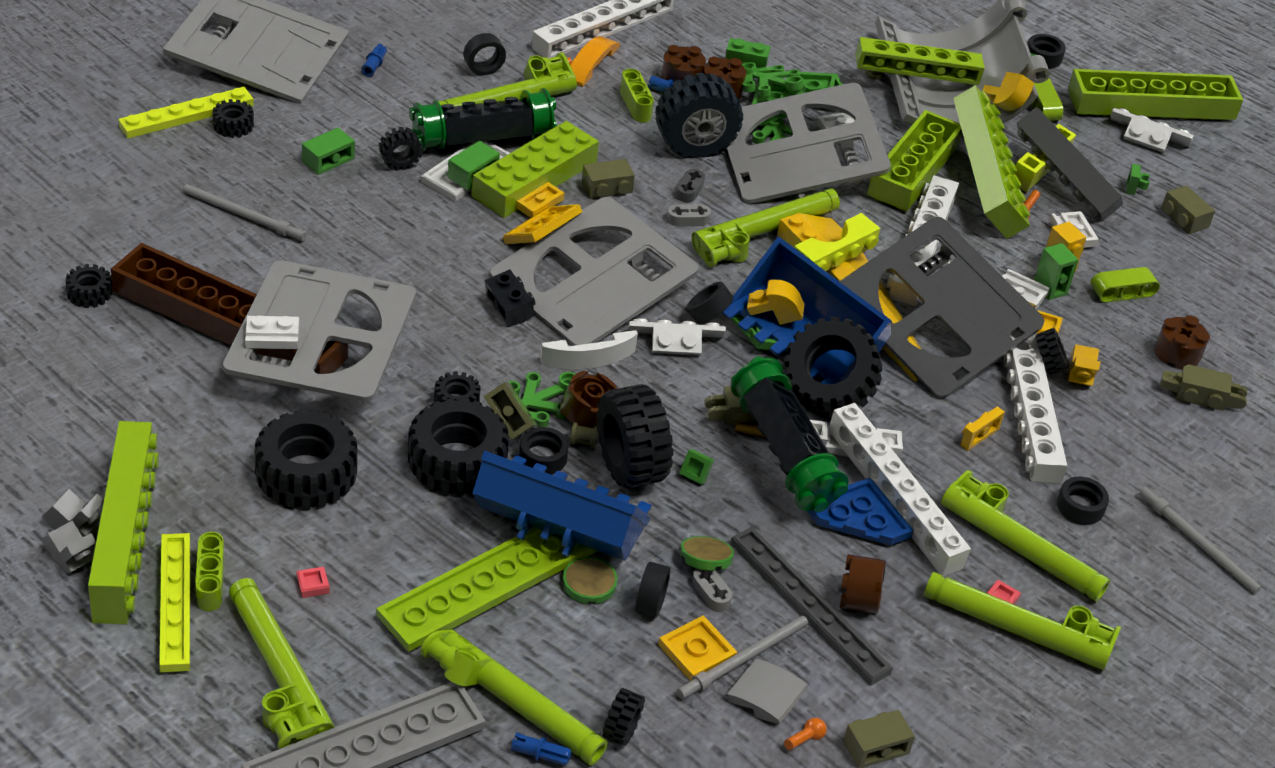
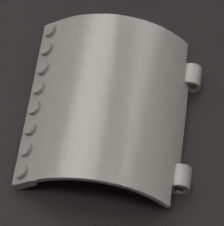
M998 0L987 12L974 21L959 28L940 33H911L897 29L896 24L881 17H878L875 21L879 40L981 53L985 69L980 84L976 85L981 92L984 85L1000 87L1006 72L1022 74L1034 83H1043L1050 76L1044 57L1040 55L1031 57L1019 22L1023 21L1027 16L1023 0H1006L1005 3L1004 0ZM889 73L902 120L908 125H913L924 110L960 123L953 98L975 86L974 84ZM1035 85L1027 101L1017 110L1006 112L998 107L1000 111L998 117L1002 123L1014 118L1034 102L1038 97Z

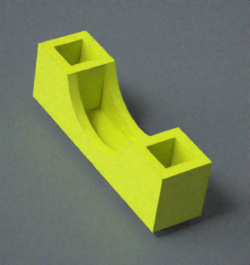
M1058 124L1056 127L1073 144L1076 134ZM1027 152L1015 165L1017 169L1015 175L1021 182L1019 188L1025 192H1028L1050 171L1046 166V160L1042 156L1037 157L1035 154L1032 155Z
M860 213L845 220L841 240L824 242L811 237L795 245L794 248L827 271L851 258L857 257L869 249H873L879 241L878 237L881 228L864 214Z

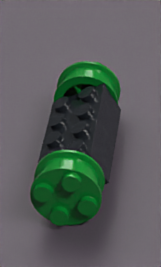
M541 88L539 92L535 93L524 90L520 95V100L517 97H506L505 101L487 99L479 104L463 102L461 106H454L453 104L440 105L437 100H434L432 104L421 105L419 102H416L413 107L409 108V117L413 125L411 131L413 130L418 136L423 152H425L426 148L437 147L439 150H442L445 144L448 146L523 136L533 139L535 135L544 134L557 126L554 119L556 101L554 97H550L548 90L545 88Z
M755 357L732 376L731 391L736 397L740 398L739 404L741 409L756 418L759 423L757 426L758 430L770 442L768 447L781 462L779 466L787 475L785 486L789 492L795 494L796 506L804 511H812L814 509L815 512H822L829 504L848 491V477L844 472L838 470L839 463L837 458L829 453L794 392L791 391V381L788 376L782 374L780 362L774 358Z

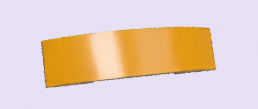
M603 36L591 39L580 50L570 65L575 74L577 85L583 87L592 78L593 69L606 55L612 56L620 47V43Z

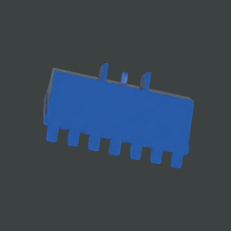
M779 236L734 294L730 306L722 312L728 319L738 314L743 316L744 319L739 322L738 326L744 331L754 326L759 328L760 331L754 335L758 342L763 343L769 338L777 341L770 347V351L775 355H780L786 351L789 342H795L793 336L798 331L801 333L805 331V325L808 323L815 325L818 323L817 319L825 318V321H831V317H839L841 322H844V319L847 318L853 320L855 326L860 324L865 328L866 333H870L874 339L878 352H880L891 336V319ZM769 280L786 281L792 284L801 295L805 304L803 319L780 325L773 310L750 315L747 309L749 293L767 289ZM844 350L825 352L813 363L810 372L811 376L814 378L820 375L824 378L821 382L822 384L839 383L853 372L856 359L854 355Z
M485 450L483 452L482 463L473 495L479 507L516 520V529L519 530L517 539L524 540L531 527L543 530L540 535L542 539L547 540L550 533L563 538V556L569 557L576 543L626 561L644 527L650 521V517L647 515L651 509V504L640 501L635 506L629 503L630 496L621 493L617 498L608 496V488L598 486L594 491L586 488L589 483L586 480L578 478L572 483L566 480L568 474L556 471L554 475L545 473L547 466L536 463L533 468L524 465L526 459L520 456H515L512 460Z

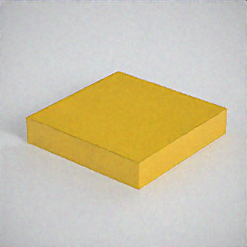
M704 615L659 637L658 642L659 647L690 681L702 671L707 672L737 654V651Z

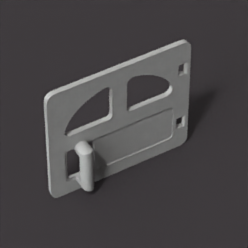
M854 82L742 107L744 118L740 132H737V138L729 143L730 146L726 148L742 200L748 204L851 181L855 184H860L864 178L886 174L891 169L890 160L860 84ZM805 108L833 109L851 116L855 121L850 124L811 132L807 128L802 110ZM775 115H786L793 134L791 137L755 145L745 144L749 134L759 124ZM853 140H862L869 159L868 161L859 163L854 150ZM840 143V150L846 166H841L834 147L835 144ZM749 176L750 181L743 183L742 177Z
M610 197L600 198L583 209V212L538 241L529 243L493 266L490 270L491 277L511 269L516 277L519 276L524 284V289L527 293L531 292L535 299L536 305L533 306L534 314L572 346L597 343L698 274V264ZM597 230H617L631 235L630 238L599 258H593L570 240L571 237ZM647 250L651 251L673 269L661 276L643 262L642 253ZM550 251H558L580 269L546 292L538 291L534 284L536 269L540 261ZM565 323L570 327V329L568 331H565L559 325Z
M276 261L272 264L223 361V370L225 373L233 376L363 402L370 401L376 395L416 298V289L410 285L288 261ZM300 272L311 273L313 276L303 275ZM374 286L387 288V291L374 289ZM358 294L372 303L381 319L382 328L379 331H368L336 324L349 295ZM247 316L299 317L298 350L293 360L289 361L260 355L257 348H245ZM328 341H338L371 349V352L365 358L347 369L329 374H317L314 372Z

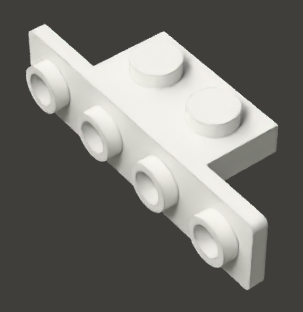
M1113 108L1110 120L1128 126L1124 140L1161 153L1165 152L1169 141L1191 147L1194 135L1186 130L1174 129L1166 123L1151 121L1146 116H1137L1122 108Z
M638 318L629 321L627 331L636 330L637 333L652 334V353L700 356L702 353V337L723 338L726 327L713 322L706 323L705 325H696L692 321L674 324L669 320H659L656 323Z

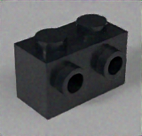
M511 269L484 280L487 298L508 327L534 317L533 306L536 305L535 299L531 292L527 293L519 276L516 277Z

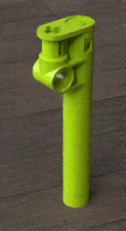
M563 52L557 53L556 57L552 58L533 55L529 58L523 71L524 81L438 102L440 105L453 104L454 106H461L463 102L479 104L487 99L505 101L506 97H517L520 100L522 91L527 90L530 93L539 92L541 88L547 89L550 96L575 91L577 80Z
M830 188L710 226L692 233V245L709 267H715L717 262L722 260L743 262L748 258L750 238L777 230L780 219L797 213L820 216L836 211L840 207L839 196L834 189Z
M970 470L965 471L949 486L942 497L941 505L1082 594H1086L1093 601L1098 602L1104 595L1111 581L1109 578L1099 574L1098 571L1003 513L1009 495L1006 487L997 483H982L973 477V472Z
M934 571L923 595L926 598L937 600L938 603L1103 671L1121 629V626L1118 625L1116 628H1112L1100 623L1099 619L1093 617L1092 612L1088 608L1080 605L1071 607L1064 623L1061 624L949 577L945 578Z
M243 578L236 581L229 588V595L279 686V689L267 693L262 700V721L266 728L277 735L279 739L278 748H284L335 728L255 581L251 578Z
M452 629L435 631L425 639L420 650L421 655L425 658L432 657L438 661L440 667L445 670V677L451 682L460 686L481 685L591 766L597 763L605 753L608 746L607 740L600 735H596L589 727Z

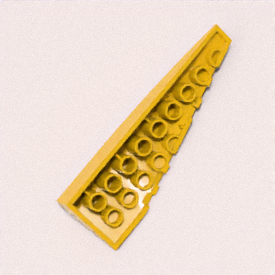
M797 213L780 219L777 237L779 236L794 247L811 237L824 242L841 240L843 229L832 218ZM861 253L857 257L851 258L826 272L838 281H841L866 264L868 260L864 253ZM880 281L878 294L883 313L891 319L892 323H897L903 318ZM913 334L907 338L908 342L921 349ZM884 344L882 349L914 382L919 381Z

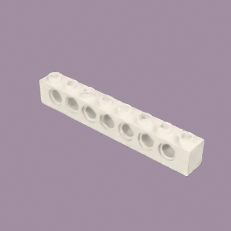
M610 0L534 30L532 49L542 57L547 58L556 57V54L559 52L568 53L585 46L591 39L597 36L607 37L672 11L674 0Z
M933 175L931 183H926L918 208L915 210L913 221L910 223L908 234L933 217H942L947 221L955 201L959 182ZM934 240L912 255L910 259L919 266L935 254L939 241ZM892 272L893 275L890 274L886 287L890 289V298L915 306L918 297Z
M1016 330L1009 336L1014 341L1022 334ZM1035 333L1004 356L1003 363L1004 367L1008 369L1007 382L1011 384V400L1015 402L1014 416L1019 421L1018 434L1022 435V452L1026 453L1025 467L1026 471L1030 472L1031 482L1062 483L1067 462L1044 363L1035 339L1037 333Z
M856 403L835 409L828 431L865 479L872 478L914 531L911 538L935 569L943 576L963 569L971 548Z

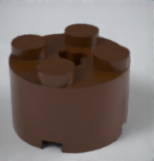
M670 45L664 54L661 78L668 81L672 79L675 82L678 79L679 81L685 79L684 76L687 75L696 76V73H703L706 59L701 53V49L697 46L679 47L677 45Z
M710 57L704 66V75L709 73L725 79L732 86L737 98L740 100L743 96V83L746 78V70L742 65V61L738 58Z
M1195 316L1167 318L1164 320L1158 336L1155 354L1163 363L1168 364L1170 362L1175 364L1177 369L1183 370V367L1188 364L1197 366L1203 357L1210 335Z
M581 371L571 378L559 410L570 422L578 423V426L594 428L598 423L597 406L601 396L608 390L617 389V387L603 374L597 373L595 376L588 374L589 371Z
M847 555L845 570H848L849 573L843 574L841 590H845L846 593L842 592L841 609L867 613L879 612L886 561L870 557Z

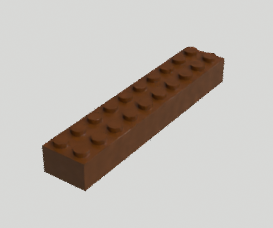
M140 243L110 269L113 292L228 345H232L257 294L144 243ZM328 341L314 372L317 374L334 373L348 358V343ZM257 348L260 355L289 361L293 360L298 350Z

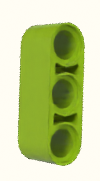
M625 69L622 72L620 93L633 119L641 123L649 122L652 118L654 98L641 73L636 69Z
M1050 78L1043 83H1035L1038 97L1031 104L1032 108L1038 107L1050 121H1060L1063 117V105Z
M1147 267L1100 272L1090 281L1092 288L1102 302L1151 297L1160 289L1159 282Z
M217 532L202 534L198 539L197 606L203 611L210 612L219 609L223 602L224 540L221 534Z

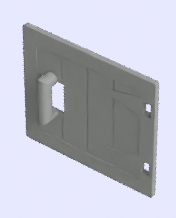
M201 0L163 47V53L301 104L348 37L349 31L268 0ZM213 15L220 17L219 25L212 34L201 31ZM233 22H234V23H236L237 25H236V27L233 29V31L230 33V31L232 30V27H233ZM327 44L334 45L332 49L326 47ZM304 79L309 82L307 85L301 83V81Z

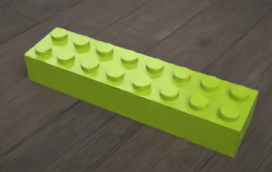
M1073 69L1068 86V92L1076 113L1082 115L1096 114L1107 116L1111 115L1113 108H1122L1131 114L1146 117L1236 120L1243 103V98L1232 75Z
M975 85L953 99L984 214L1004 237L1008 239L1030 226L1028 220L1030 213L1023 203L1026 199L1019 189L1021 182L1015 175L1017 169L1011 160L1013 155L1007 146L1009 141L1003 132L1004 124L998 117L1000 111L996 104L990 103L986 92H981Z
M119 421L88 583L92 623L128 624L129 613H134L135 596H132L133 591H138L139 574H136V570H141L142 553L139 552L140 549H145L146 532H143V528H148L149 512L146 510L152 507L153 494L150 488H155L156 472H153V468L158 469L159 453L154 452L157 449L158 435L153 433L152 422Z

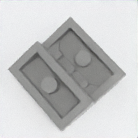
M756 658L730 689L727 696L729 703L752 708L755 718L780 724L806 692L808 684L791 672Z

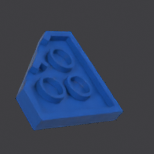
M871 477L848 485V491L829 504L824 511L815 512L814 509L807 511L818 526L887 545H893L911 538L914 531Z

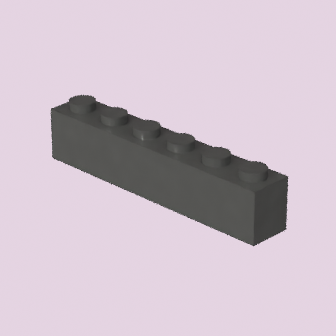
M1038 107L1017 122V134L1023 142L1028 141L1032 145L1031 149L1037 157L1042 156L1046 160L1045 163L1051 172L1056 171L1060 175L1058 178L1065 187L1070 186L1074 190L1073 195L1079 202L1084 201L1088 205L1087 209L1093 217L1098 216L1103 221L1123 205L1122 196Z

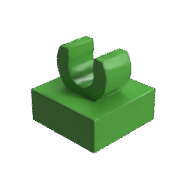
M1131 165L1126 180L1127 194L1135 195L1137 187L1142 190L1148 189L1150 175L1141 173V165Z
M690 449L687 452L679 474L702 485L707 480L714 459L694 449Z

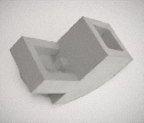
M68 489L42 517L55 529L73 520L80 534L84 537L100 521L101 517L99 515L102 512L98 508L104 503V499L97 493L85 503Z
M73 520L51 531L42 539L53 560L67 573H71L93 561L94 555L90 549L96 544V540L92 533L82 537Z

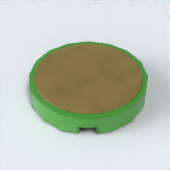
M694 536L682 541L679 555L681 558H685L684 562L689 566L712 571L716 567L722 566L721 570L732 565L734 550L729 544L719 539Z
M583 557L570 562L564 569L563 587L572 599L580 603L588 604L589 601H596L595 604L605 602L613 596L616 591L618 577L615 569L608 562L599 558Z

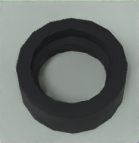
M481 33L467 42L464 47L463 56L473 73L484 76L493 74L502 67L506 59V50L495 35ZM486 47L496 48L494 54L488 60L483 62L474 61L476 54L481 49Z
M1036 34L1028 39L1027 46L1030 53L1043 56L1048 68L1058 67L1062 63L1066 46L1059 38L1048 34Z
M722 281L715 282L698 292L689 301L686 309L697 324H704L724 312L732 303L733 295Z
M549 427L532 428L525 432L520 439L519 456L526 459L524 465L533 468L536 463L547 466L545 473L555 474L556 471H561L567 464L569 443L566 436L558 430ZM543 445L554 448L559 453L545 457L538 456L529 449L534 446Z
M1082 476L1071 477L1066 480L1061 486L1057 498V507L1060 513L1068 520L1084 525L1095 524L1100 521L1109 503V494L1105 487L1098 481ZM1070 495L1086 496L1095 502L1096 506L1080 505L1072 500Z
M651 561L647 564L637 595L635 607L637 613L655 618L658 617L669 584L671 572L669 566Z

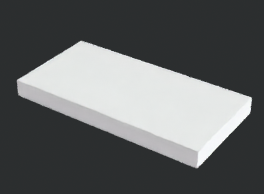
M481 141L499 152L500 159L510 154L489 141ZM477 142L467 144L421 175V183L455 202L472 191V188L466 190L448 178V160Z

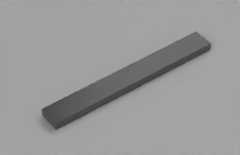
M753 527L731 538V544L801 616L807 618L808 623L870 686L891 675L893 667Z

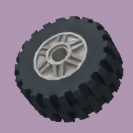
M696 73V76H684L685 79L680 81L678 79L673 82V86H668L664 91L665 95L660 96L655 109V119L665 144L668 145L672 152L677 153L679 156H690L693 159L700 156L706 158L710 154L716 155L720 153L719 150L722 148L726 149L730 146L729 143L737 138V132H740L744 119L742 107L732 86L722 77H716V75L709 73L707 75Z

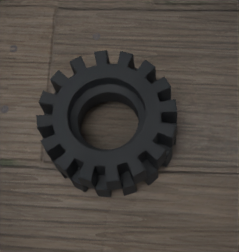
M229 99V102L221 101V104L217 103L216 107L213 108V128L215 131L217 130L219 135L221 133L224 137L230 135V138H234V135H237L239 138L242 137V134L248 135V131L252 132L254 128V111L250 104L247 105V102L240 103V100L237 99L236 102H233V99Z
M399 127V131L393 128L391 129V134L387 131L385 133L386 138L381 137V143H379V151L384 163L390 169L394 167L398 171L400 167L402 170H406L407 165L410 168L413 167V162L417 164L419 162L418 157H422L421 152H423V148L416 133L407 127L405 131L403 127ZM401 145H408V147L401 152H393L397 147Z
M85 264V268H82L79 265L76 266V270L71 269L70 274L67 273L66 275L67 298L70 299L72 304L76 303L78 307L84 304L85 308L93 305L95 308L98 307V303L104 305L105 300L109 301L111 299L110 296L113 293L111 275L108 270L105 271L104 267L101 266L98 269L96 264H93V267Z
M1051 328L1036 334L1037 346L1048 373L1052 375L1069 369V361L1056 329Z
M455 371L452 376L449 372L445 373V378L440 376L439 380H436L434 402L439 401L442 403L445 399L453 398V401L463 398L469 402H474V400L480 402L481 387L477 379L474 380L472 375L466 377L465 372L458 375V371ZM460 393L463 394V396H454L451 394Z
M625 688L620 689L611 704V709L608 711L602 736L626 746L638 726L637 723L641 718L645 697Z

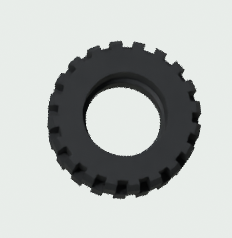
M831 317V321H825V318L817 319L818 323L815 325H811V323L805 325L804 332L798 331L793 336L795 342H789L786 348L789 355L784 356V365L786 367L784 372L790 379L792 384L791 390L800 404H805L806 408L813 413L818 410L821 416L828 417L829 412L833 413L835 409L853 403L861 407L868 404L867 397H874L876 394V385H880L882 379L880 372L883 371L877 346L870 333H866L865 328L860 324L855 326L853 320L846 318L844 322H841L839 317ZM844 350L854 355L856 359L855 368L845 380L836 384H822L812 378L810 373L812 365L825 352Z
M644 384L608 390L601 396L598 402L597 431L599 432L598 439L602 448V456L606 461L608 471L611 472V477L613 480H616L619 486L627 489L663 481L670 474V468L673 465V439L670 433V423L666 417V410L661 404L660 397L656 395L654 389Z
M453 398L445 399L442 403L439 401L434 402L430 405V408L426 406L414 417L409 427V468L423 485L426 483L427 487L433 491L440 490L445 495H449V493H455L456 496H464L465 493L473 495L484 450L504 458L508 456L509 431L507 425L498 413L494 414L492 408L489 406L484 407L481 402L475 400L474 402H469L467 399L460 398V400L453 401ZM464 443L474 448L456 451L447 449L442 445Z
M298 410L294 414H282L278 420L274 418L267 424V427L265 426L259 432L254 450L256 481L258 486L262 488V491L269 498L273 496V501L280 505L285 503L289 508L295 509L297 506L302 507L303 510H310V507L314 506L322 508L326 506V503L330 502L333 504L340 499V496L344 497L354 485L357 475V440L353 436L352 430L345 426V423L340 419H333L331 414L325 412L324 414H319L315 410H310V412ZM302 455L320 457L323 460L316 463L302 464L290 461L289 459Z

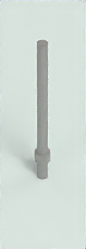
M186 184L184 186V193L272 228L280 235L285 237L289 235L301 241H304L307 237L306 232L292 227L291 223L283 220L279 222Z
M1147 487L1141 489L1139 494L1152 505V509L1160 516L1164 515L1253 594L1260 591L1261 586L1172 510L1170 508L1171 505L1164 498L1157 497Z
M800 616L707 672L702 671L693 676L692 681L677 689L678 697L684 699L696 691L702 692L707 689L716 679L807 626V618Z

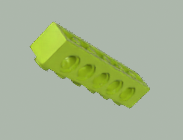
M865 37L859 38L855 52L857 69L974 85L980 84L985 69L981 53Z

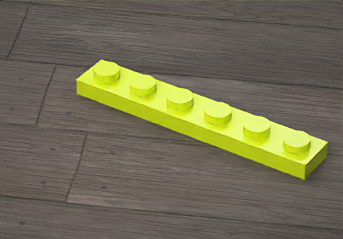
M245 87L235 88L222 93H215L210 96L129 115L118 119L120 129L128 139L213 117V108L216 107L217 103L221 104V101L224 100L227 103L229 99H233V102H236L237 99L240 100V103L245 101L247 105L254 106V99Z
M190 533L161 534L160 672L190 671Z

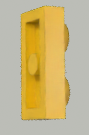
M547 182L517 200L516 208L532 218L549 206H555L563 201L565 192Z
M997 406L989 412H984L975 422H969L962 431L963 438L960 446L969 451L998 431L1005 412Z

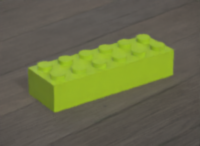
M924 110L889 152L890 171L886 174L871 177L867 195L893 205L898 209L908 211L924 191L926 183L932 181L933 175L936 176L959 147L962 136L960 123Z
M565 121L473 174L471 197L501 217L506 218L518 210L516 202L520 198L547 182L557 187L582 172L583 164L596 163L599 141L568 121Z

